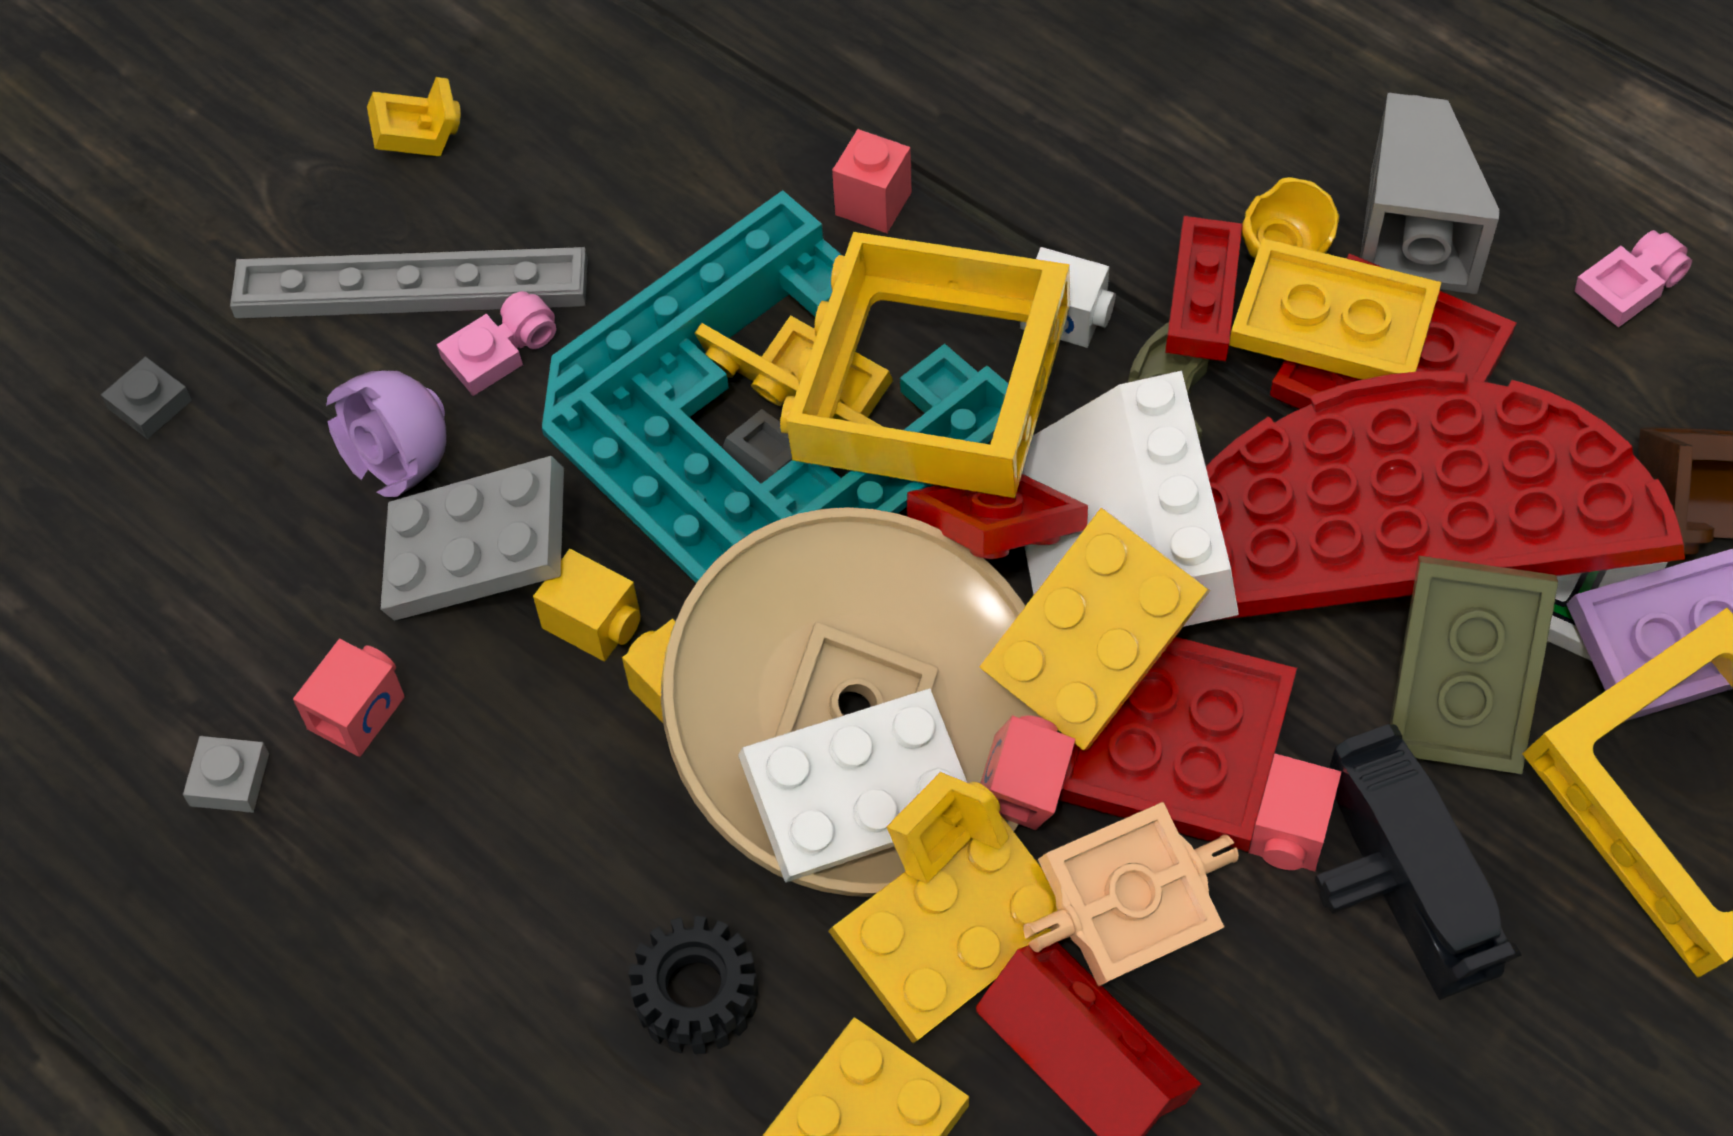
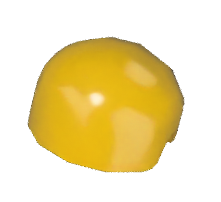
M1293 177L1282 178L1267 192L1253 199L1245 212L1241 236L1250 255L1255 259L1262 238L1326 253L1336 238L1340 215L1331 195L1316 183Z

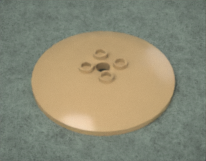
M849 507L820 509L799 513L775 521L752 532L731 546L714 561L697 581L682 606L672 628L666 648L661 677V708L668 746L682 782L694 803L710 824L731 845L750 860L770 872L783 877L738 756L742 747L844 716L839 709L838 699L841 694L846 692H856L863 695L872 707L930 688L967 783L972 781L980 783L994 736L1013 715L1020 718L1021 716L1029 715L1042 718L979 668L1024 609V603L1006 579L984 558L972 555L970 549L947 538L940 529L897 513ZM1004 819L1013 831L1019 825ZM895 846L792 880V882L827 893L872 897L904 873L905 869Z

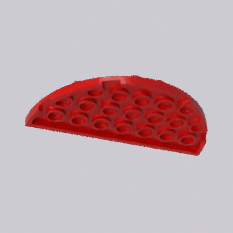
M1418 371L1389 374L1350 382L1310 396L1311 405L1294 411L1276 422L1267 417L1236 438L1206 466L1231 566L1239 613L1236 616L1217 620L1412 595L1419 556L1556 576L1685 559L1684 543L1677 516L1660 481L1658 479L1654 480L1649 471L1633 455L1632 445L1606 422L1579 405L1549 391L1515 380H1511L1507 387L1488 382L1469 381L1466 372Z

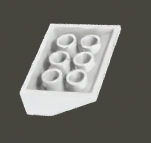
M1182 371L1120 384L1032 436L1022 474L1087 504V525L1100 508L1105 509L1211 590L1184 626L1239 615L1231 566ZM1083 531L1061 536L1059 542L1051 545H1025L1033 594L1037 592Z

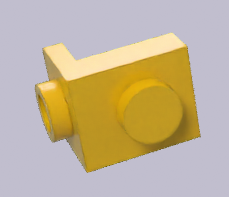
M436 77L428 98L372 92L367 105L374 148L378 150L441 156L449 135L456 134L460 124V105L458 101L452 98L448 78Z
M939 772L887 826V830L907 875L926 884L934 878L971 838L997 849H1000L1009 839L999 814L1000 804L994 794L978 782L972 781L967 783L942 772Z

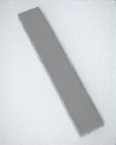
M585 247L237 259L230 307L235 318L501 309L507 298L521 291L538 295L549 308L586 306L588 259Z

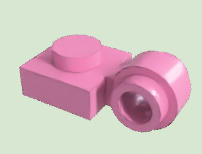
M1653 230L1637 242L1631 253L1620 246L1578 276L1574 291L1619 328L1661 297L1664 286L1670 288L1677 284L1690 269L1692 259L1687 256V247L1669 233L1660 235Z
M524 291L517 292L507 298L501 307V325L497 326L485 314L437 344L441 359L473 396L523 365L520 353L517 350L518 347L521 349L527 346L530 349H538L546 345L556 333L555 315L538 295L529 294Z

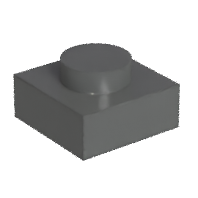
M146 356L101 394L107 409L146 439H149L192 401L187 388Z
M763 409L727 436L723 445V449L760 484L792 460L788 434L782 433L780 421Z

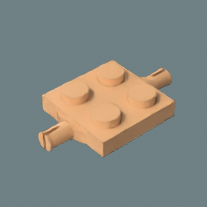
M1161 802L1040 857L1038 861L1054 892L1058 911L1034 922L1024 924L1025 938L1027 939L1046 929H1051L1050 932L1028 943L1033 951L1039 952L1043 948L1070 936L1071 940L1081 949L1097 985L1101 986L1224 928L1209 896L1206 874L1230 863L1237 862L1239 858L1237 847L1213 857L1212 854L1234 844L1228 835H1222L1212 842L1193 849L1192 845L1178 833L1164 802Z

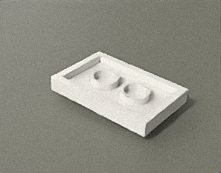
M930 688L742 747L738 754L785 883L893 847L894 843L887 830V826L939 772L967 782Z

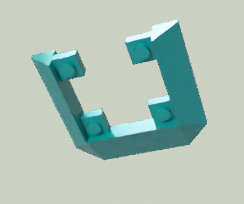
M783 190L551 357L542 422L543 435L695 583H697L713 562L731 546L752 532L775 521L809 511L846 507L875 509L898 514L907 507V492L934 486V484L852 470L840 478L828 466L793 460L760 484L690 418V416L729 388L727 374L705 354L704 348L694 334L701 323L731 338L789 294L815 317L820 302L829 301L832 293V269L836 257L841 254L823 239L822 223ZM943 344L900 377V392L925 413L904 430L987 444L993 438L1008 383L989 366H985L977 372L950 347Z

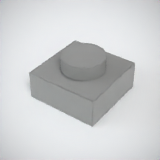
M199 736L183 796L189 806L254 813L269 757L266 746L263 742Z

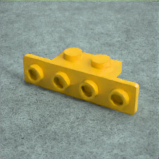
M791 315L762 357L703 323L700 324L694 333L704 348L705 354L727 374V377L733 378L735 373L738 372L753 381L751 387L759 395L778 406L783 404L787 396L795 397L799 386L798 365L801 353L805 347L812 348L816 338L814 328ZM855 352L833 419L881 426L869 419L868 416L893 381L889 370Z

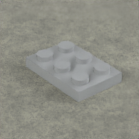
M548 456L388 502L381 610L395 621L560 577L564 468L552 456Z

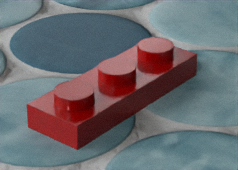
M1190 216L1183 217L1165 353L1226 361L1240 251L1241 223Z

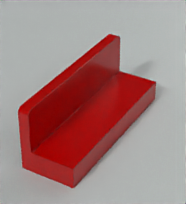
M1058 942L1043 948L1039 952L1033 951L1029 945L1017 949L976 1006L977 1013L1097 1136H1146L1161 1116L1185 1105L1201 1085L1102 985L1098 986L1094 977Z

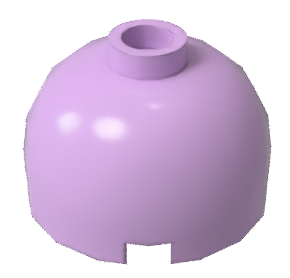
M370 371L336 387L327 397L326 406L336 402L337 416L327 422L339 454L353 474L359 479H362L367 470H369L387 485L376 491L384 497H398L420 483L438 466L446 446L445 411L436 393L429 388H425L419 381L399 371Z

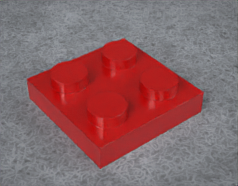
M1024 474L1021 475L1015 498L940 485L907 492L908 517L940 529L944 536L970 549L972 555L986 559L1002 558L1009 554L1010 549L1029 544H1055L1060 541L1061 536L1083 531L1088 521L1087 504Z

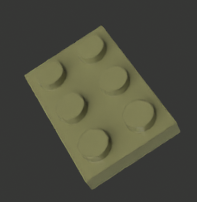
M1425 556L1418 557L1390 724L1398 726L1403 735L1402 739L1415 758L1516 774L1523 773L1525 757L1522 753L1527 750L1558 587L1556 575Z

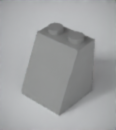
M1388 93L1371 168L1360 258L1386 269L1441 282V290L1477 294L1499 220L1498 205L1449 101L1418 95Z

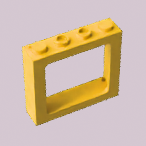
M853 232L845 256L838 255L834 261L831 275L832 293L829 301H821L818 306L814 327L816 338L813 347H805L801 353L798 365L799 386L795 397L787 396L782 407L780 429L782 433L788 434L792 460L1015 498L1070 307V264ZM880 300L1027 322L991 445L833 419L872 304Z
M1728 608L1719 612L1552 727L1522 753L1697 978L1724 964L1733 957V910L1721 912L1712 905L1597 760L1593 753V745L1601 737L1709 662L1714 664L1733 688V614Z

